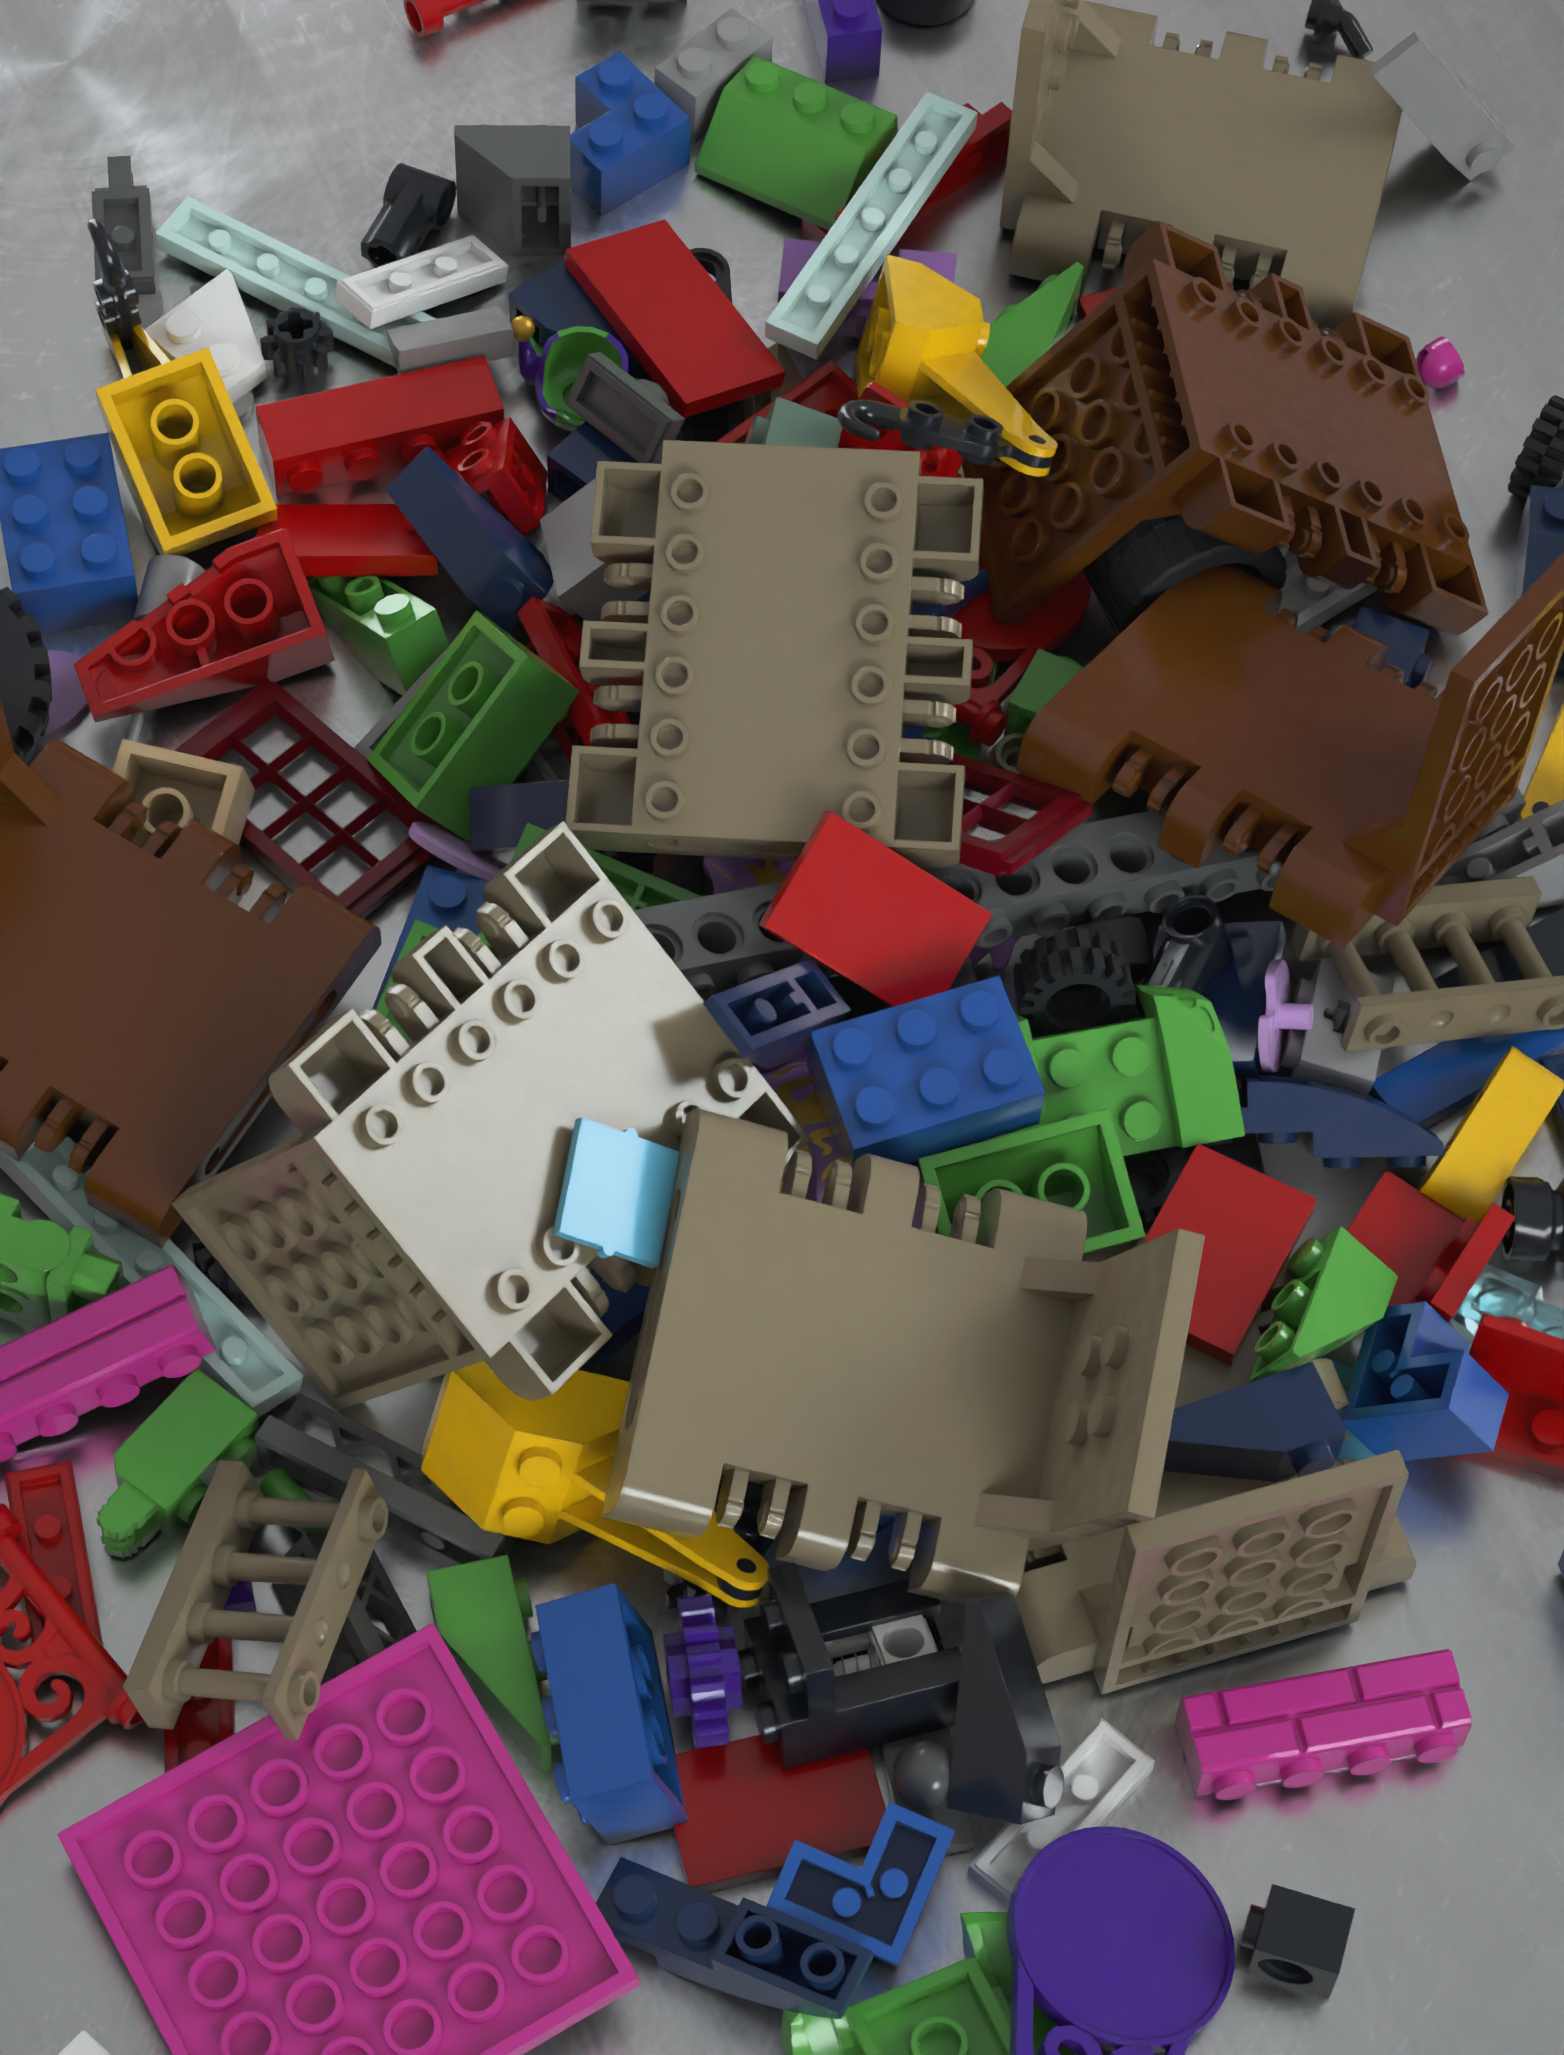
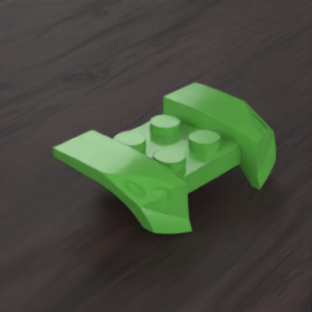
M1136 985L1138 999L1146 1017L1038 1038H1032L1028 1019L1016 1014L1014 1011L1044 1087V1101L1039 1124L987 1140L1107 1108L1110 1109L1123 1156L1175 1146L1185 1148L1196 1146L1198 1143L1206 1144L1245 1136L1231 1052L1211 1001L1190 989Z
M1008 1912L960 1913L963 1952L966 1959L847 2008L842 2020L783 2010L780 2043L784 2055H1010L1012 1958L1007 1939ZM1035 2002L1033 2005L1034 2055H1038L1041 2040L1057 2025L1042 2012ZM1065 2046L1057 2048L1060 2055H1077L1075 2051Z

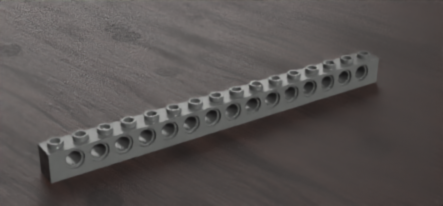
M1518 787L1514 798L1473 843L1516 822L1526 804ZM1152 811L1079 824L1012 875L1005 873L998 877L960 863L943 868L920 867L992 913L974 945L982 948L994 947L1005 942L1007 939L1032 934L1050 936L1054 932L1061 931L1067 927L1147 911L1164 913L1172 903L1190 895H1202L1214 902H1218L1236 893L1261 888L1265 891H1273L1281 870L1280 868L1275 874L1270 876L1257 868L1260 852L1248 847L1240 856L1235 857L1224 851L1222 845L1197 869L1157 847L1166 814L1160 816ZM784 881L633 910L704 1002L714 994L811 959L806 954L758 925ZM814 960L827 978L830 975L836 974Z

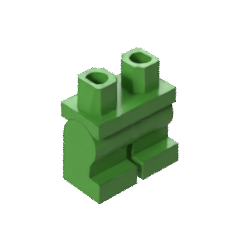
M0 1193V1313L43 1326L118 1290L117 1288L123 1274L122 1262L95 1252L92 1231L73 1225L68 1235L64 1228L54 1221L39 1219L28 1222L22 1220L19 1200Z

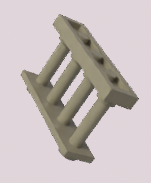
M1532 876L1433 886L1398 926L1374 915L1345 948L1296 923L1290 946L1298 961L1319 960L1321 958L1333 959L1355 1001L1341 1040V1045L1345 1052L1564 1028V975L1552 976L1526 930L1531 924L1542 895ZM1504 941L1525 980L1496 983L1474 943ZM1447 947L1468 986L1438 989L1417 949ZM1390 953L1411 992L1380 995L1360 955Z
M219 1460L123 1686V1689L149 1728L173 1730L184 1703L191 1696L253 1701L264 1704L285 1740L298 1741L308 1714L313 1712L318 1704L320 1683L376 1541L384 1535L387 1528L389 1511L387 1504L381 1497L366 1469L354 1468L341 1501L333 1502L265 1497L244 1461ZM262 1525L329 1529L318 1558L247 1553L255 1531L259 1530ZM239 1581L306 1586L294 1616L223 1610L232 1587L237 1585ZM215 1638L283 1643L271 1674L199 1668L208 1645Z

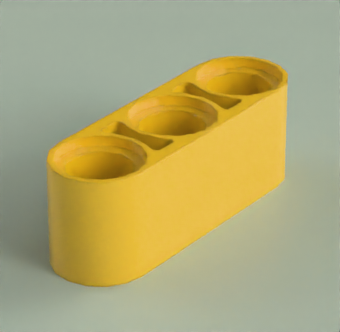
M1510 1047L1494 1068L1446 1143L1444 1156H1438L1418 1190L1463 1220L1469 1216L1478 1222L1498 1195L1564 1089V1080L1515 1047Z

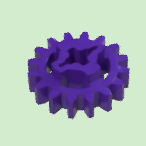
M711 1594L677 1598L678 1632L663 1634L666 1677L673 1717L689 1715L691 1734L696 1749L729 1745L728 1710L743 1708L740 1665L733 1626L717 1627Z

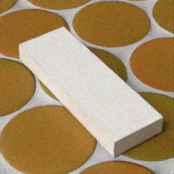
M471 235L339 280L336 283L334 298L366 327L373 329L506 282L509 265L478 238Z
M1100 1718L1060 1763V1768L1064 1774V1788L1062 1796L1056 1805L1055 1815L1021 1825L1007 1822L972 1861L967 1874L1008 1907L1019 1877L1034 1857L1049 1843L1065 1834L1083 1828L1103 1827L1154 1768L1155 1760L1107 1721Z

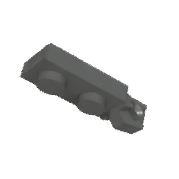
M130 156L107 157L109 187L95 188V191H92L93 218L99 220L106 228L120 256L124 269L128 271L137 295L156 293L150 190L147 188V185L134 186ZM94 246L95 281L101 279V266Z

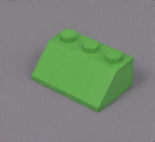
M754 55L723 88L696 160L695 171L702 176L829 231L834 225L835 213L848 205L898 133V118L896 114Z
M476 610L367 760L417 810L470 842L469 788L512 784L530 766L534 753L554 726H557L564 720L569 712L571 703L580 691L553 667Z
M1109 1108L916 1160L920 1175V1189L925 1183L937 1186L941 1191V1207L937 1220L936 1234L950 1237L954 1210L963 1194L978 1197L982 1207L984 1194L995 1188H1000L1084 1211L1087 1216V1234L1083 1255L1132 1243L1146 1237Z

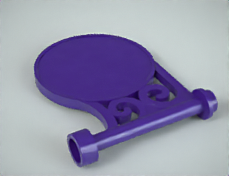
M1090 1827L1070 1832L1049 1843L1034 1857L1022 1872L1014 1887L1007 1913V1939L1012 1958L1010 2055H1034V2002L1057 2025L1041 2040L1038 2055H1060L1057 2048L1064 2046L1075 2051L1077 2055H1103L1101 2049L1112 2052L1110 2055H1156L1155 2053L1165 2051L1164 2055H1185L1192 2038L1214 2017L1222 2006L1232 1983L1235 1966L1234 1938L1225 1908L1212 1885L1191 1861L1168 1844L1152 1836L1119 1827Z

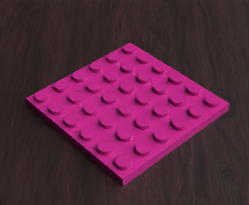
M434 1623L427 1625L320 1686L318 1704L314 1711L308 1714L298 1741L285 1740L269 1714L57 1833L172 2055H523L641 1986L638 1975Z

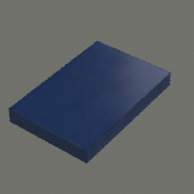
M1282 921L1223 923L1234 952L1232 962L1225 971L1209 979L1202 995L1211 1001L1231 1052L1235 1077L1258 1076L1260 1066L1258 1025L1260 1016L1266 1013L1267 1001L1265 975L1271 960L1282 958L1286 934ZM1159 925L1153 950L1154 959L1167 936L1163 925ZM1139 1012L1138 1018L1146 1017L1144 1014H1141Z

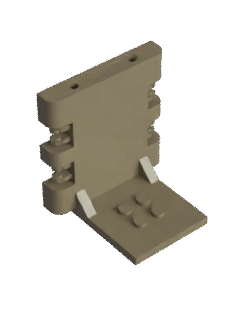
M1030 0L1021 28L999 227L1015 230L1009 274L1044 281L1047 277L1053 274L1059 275L1076 262H1079L1083 266L1081 290H1084L1096 248L1105 250L1102 268L1115 270L1116 266L1120 263L1122 253L1127 254L1133 243L1159 220L1217 247L1225 279L1231 285L1234 278L1250 281L1248 289L1250 291L1270 273H1273L1303 287L1312 321L1318 324L1317 329L1329 328L1333 330L1354 313L1403 113L1401 107L1379 84L1368 69L1375 62L1338 54L1331 82L1328 83L1320 81L1323 67L1321 64L1310 62V65L1305 70L1304 77L1288 74L1290 67L1288 57L1276 55L1272 71L1263 69L1268 39L1227 31L1220 57L1215 59L1211 58L1214 42L1203 39L1196 46L1195 54L1179 51L1181 44L1180 35L1170 32L1166 33L1162 47L1154 46L1158 16L1084 0Z
M663 440L661 464L597 461L590 544L593 555L598 560L611 564L605 568L604 582L619 589L646 590L651 592L650 602L620 600L607 602L604 606H601L600 620L603 621L583 620L579 667L582 677L586 682L599 686L597 690H594L593 704L609 711L640 712L639 725L605 723L591 728L590 743L598 747L572 745L566 825L583 847L601 851L796 861L823 813L830 811L918 867L943 868L959 863L965 766L945 765L953 761L954 747L939 740L904 738L905 726H949L956 722V708L952 705L961 704L970 699L973 640L958 639L961 638L962 623L949 617L912 615L913 603L949 605L960 602V600L964 599V585L960 582L971 580L978 575L984 492L983 479L922 476L920 452Z
M564 821L546 830L487 882L483 888L485 904L476 911L475 919L480 932L485 935L487 942L498 954V959L486 944L481 942V938L468 929L458 927L452 932L445 925L430 933L393 966L392 979L394 985L386 991L385 1003L389 1013L394 1015V1019L408 1035L409 1039L406 1041L395 1026L390 1024V1020L386 1019L376 1010H369L367 1008L358 1016L354 1009L351 1008L336 1016L269 1077V1087L273 1097L299 1131L279 1146L189 1187L171 1203L338 1410L482 1361L486 1362L498 1379L513 1393L526 1400H538L553 1395L613 1336L600 1320L608 1311L609 1300L605 1291L600 1288V1284L585 1266L590 1264L594 1271L602 1277L603 1282H606L614 1290L624 1293L635 1283L642 1286H650L654 1268H649L614 1255L600 1258L597 1255V1249L553 1235L576 1119L583 1117L620 1131L634 1128L637 1131V1137L679 1151L686 1114L695 1108H700L786 1131L788 1134V1151L785 1165L789 1162L795 1149L801 1150L811 1140L752 1062L741 1055L704 1006L703 999Z
M695 1108L686 1114L660 1263L658 1267L653 1269L601 1517L692 1539L702 1535L709 1524L716 1503L721 1475H723L718 1498L716 1521L718 1526L733 1529L742 1515L749 1481L764 1485L757 1515L759 1536L775 1539L781 1528L776 1560L788 1563L794 1562L796 1565L827 1571L839 1565L848 1546L850 1558L865 1561L874 1547L879 1517L882 1514L895 1518L888 1549L891 1568L906 1571L913 1560L907 1592L966 1606L967 1598L997 1592L1011 1593L1016 1598L1023 1577L1027 1551L1034 1552L1155 1518L1205 1235L1178 1228L1102 1262L1082 1261L1087 1234V1216L1084 1211L995 1188L984 1194L982 1207L978 1197L963 1194L954 1210L950 1237L935 1233L941 1207V1191L937 1186L924 1183L918 1193L920 1175L917 1166L866 1153L855 1160L852 1174L850 1163L835 1160L827 1173L822 1203L806 1199L809 1179L812 1173V1157L809 1152L794 1150L785 1171L786 1175L782 1190L779 1192L788 1151V1134L786 1131L700 1108Z
M1144 1239L1083 1255L1082 1261L1102 1262L1141 1245ZM1289 1258L1231 1365L1186 1344L1174 1409L1248 1384L1258 1358V1354L1254 1351L1256 1343L1270 1327L1275 1315L1271 1305L1278 1293L1292 1279L1293 1272L1288 1268ZM1323 1358L1309 1361L1313 1362L1339 1416H1341L1343 1407L1348 1405L1349 1402L1333 1362ZM1346 1432V1435H1345V1438H1344L1343 1443H1344L1347 1439H1349V1437H1348V1435H1347V1432ZM1399 1449L1358 1461L1354 1458H1342L1335 1461L1330 1469L1301 1477L1294 1475L1277 1482L1163 1471L1154 1519L1140 1521L1125 1527L1034 1552L1027 1551L1023 1577L1015 1600L1042 1684L1092 1670L1102 1695L1358 1621L1368 1591L1409 1580L1416 1567V1559L1396 1514L1409 1477V1472Z

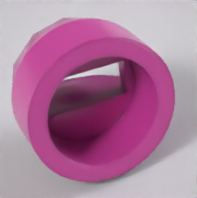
M1438 337L1425 345L1417 354L1416 363L1421 380L1430 387L1442 388L1448 386L1465 375V368L1460 355L1452 343L1445 337Z

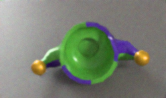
M517 316L511 322L514 339L517 340L520 374L526 382L535 387V397L543 415L557 428L572 433L586 421L568 407L565 402L588 354L601 352L628 373V355L622 343L608 332L594 327L574 326L558 331L547 340L544 349H542L533 338L535 325L528 316ZM669 401L670 407L673 410H675L674 406Z

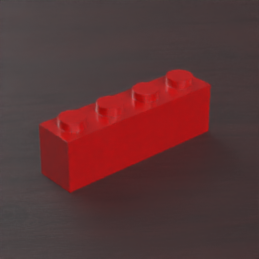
M485 355L255 406L259 445L276 497L294 493H309L317 488L352 480H366L378 474L405 469L426 446L432 451L441 450L444 453L460 444L464 436L476 426L486 422L495 425L504 420V408Z

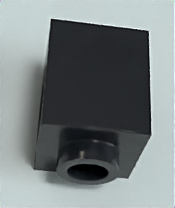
M1272 1884L1265 1906L1260 1907L1251 1904L1240 1942V1946L1253 1949L1247 1974L1329 1998L1340 1972L1355 1908Z

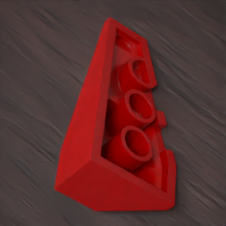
M286 527L227 548L212 560L213 566L186 586L183 583L166 594L168 600L140 621H130L74 664L95 723L254 687L266 678L271 682H276L335 661L325 627Z

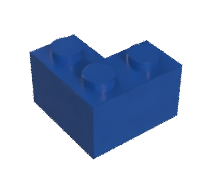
M620 51L575 77L576 124L580 129L570 134L571 188L600 217H603L689 165L691 118Z
M1426 1301L1387 1306L1384 1317L1365 1331L1347 1392L1349 1404L1343 1407L1340 1418L1344 1426L1375 1455L1399 1449L1403 1461L1491 1452L1494 1451L1509 1393L1468 1354L1470 1344Z
M889 1802L861 1868L794 1840L766 1907L872 1950L873 1958L897 1968L955 1830Z

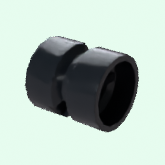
M1508 1177L1503 1189L1501 1208L1516 1218L1501 1240L1504 1258L1506 1261H1545L1550 1252L1554 1250L1561 1263H1564V1179L1561 1180L1556 1190H1553L1549 1182L1539 1177Z

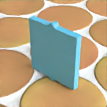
M583 1117L576 1119L553 1235L597 1249L596 1252L600 1258L614 1255L649 1268L658 1267L680 1152L637 1137L638 1134L634 1128L620 1131Z

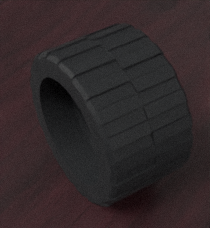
M1182 514L1141 521L1086 566L1084 574L1118 636L1167 589L1175 587L1183 580L1200 571L1230 563L1282 589L1287 577L1285 573L1287 564L1280 549L1275 546L1264 553L1253 554L1190 528L1185 523Z

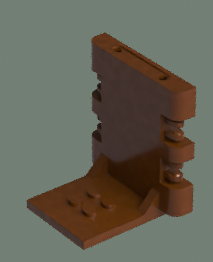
M1159 220L1141 235L1129 249L1123 267L1125 283L1006 386L1007 390L1038 426L1058 444L1048 475L1036 477L1021 473L999 458H993L992 463L988 465L975 464L964 460L962 463L965 478L983 479L984 492L980 550L984 569L989 573L988 587L995 619L1008 625L1019 623L1141 521L1182 514L1185 523L1190 528L1253 554L1264 553L1273 546L1283 548L1289 545L1288 550L1296 555L1298 566L1303 574L1340 590L1352 589L1360 583L1368 584L1374 582L1373 586L1381 590L1384 602L1391 611L1449 635H1460L1466 632L1489 614L1468 543L1469 532L1460 516L1429 408V393L1422 383L1410 338L1357 312L1352 313L1333 330L1329 328L1317 329L1318 324L1311 320L1303 287L1273 273H1270L1250 291L1244 289L1234 291V286L1225 279L1217 247Z
M1564 552L1450 671L1445 689L1436 699L1437 687L1426 681H1421L1420 685L1412 689L1402 684L1404 677L1403 669L1393 664H1388L1385 668L1389 654V646L1348 624L1343 625L1332 637L1331 632L1320 626H1314L1313 630L1311 629L1306 634L1296 628L1298 622L1297 614L1285 608L1281 609L1280 613L1278 612L1282 600V591L1279 588L1230 563L1205 569L1188 577L1175 587L1167 589L1038 711L1024 735L1016 770L1030 778L1082 794V800L1092 804L1111 786H1113L1115 792L1127 798L1131 797L1139 788L1149 792L1147 809L1160 816L1166 814L1157 847L1197 869L1221 845L1224 851L1235 857L1240 856L1248 847H1251L1260 852L1257 862L1259 870L1271 876L1281 868L1274 886L1269 908L1345 948L1374 915L1398 926L1514 798L1564 649Z
M0 698V1151L19 1162L35 1141L34 1147L44 1153H51L62 1143L77 1122L88 1130L72 1150L68 1167L79 1174H84L91 1168L84 1187L87 1203L162 1249L183 1220L171 1203L189 1187L211 1178L217 1173L272 1097L269 1087L270 1075L319 1032L381 946V931L379 927L305 884L298 887L287 901L288 890L278 884H271L262 892L249 912L238 906L243 895L251 887L255 871L244 864L241 865L242 859L238 844L198 821L191 822L182 832L180 826L171 821H164L157 827L142 848L133 844V839L146 821L149 808L139 802H134L135 795L132 783L59 739L49 742L30 766H28L14 753Z

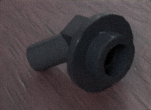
M1312 0L1305 28L1314 30L1313 42L1318 43L1335 32H1339L1353 58L1362 59L1374 51L1356 17L1344 10L1339 0Z

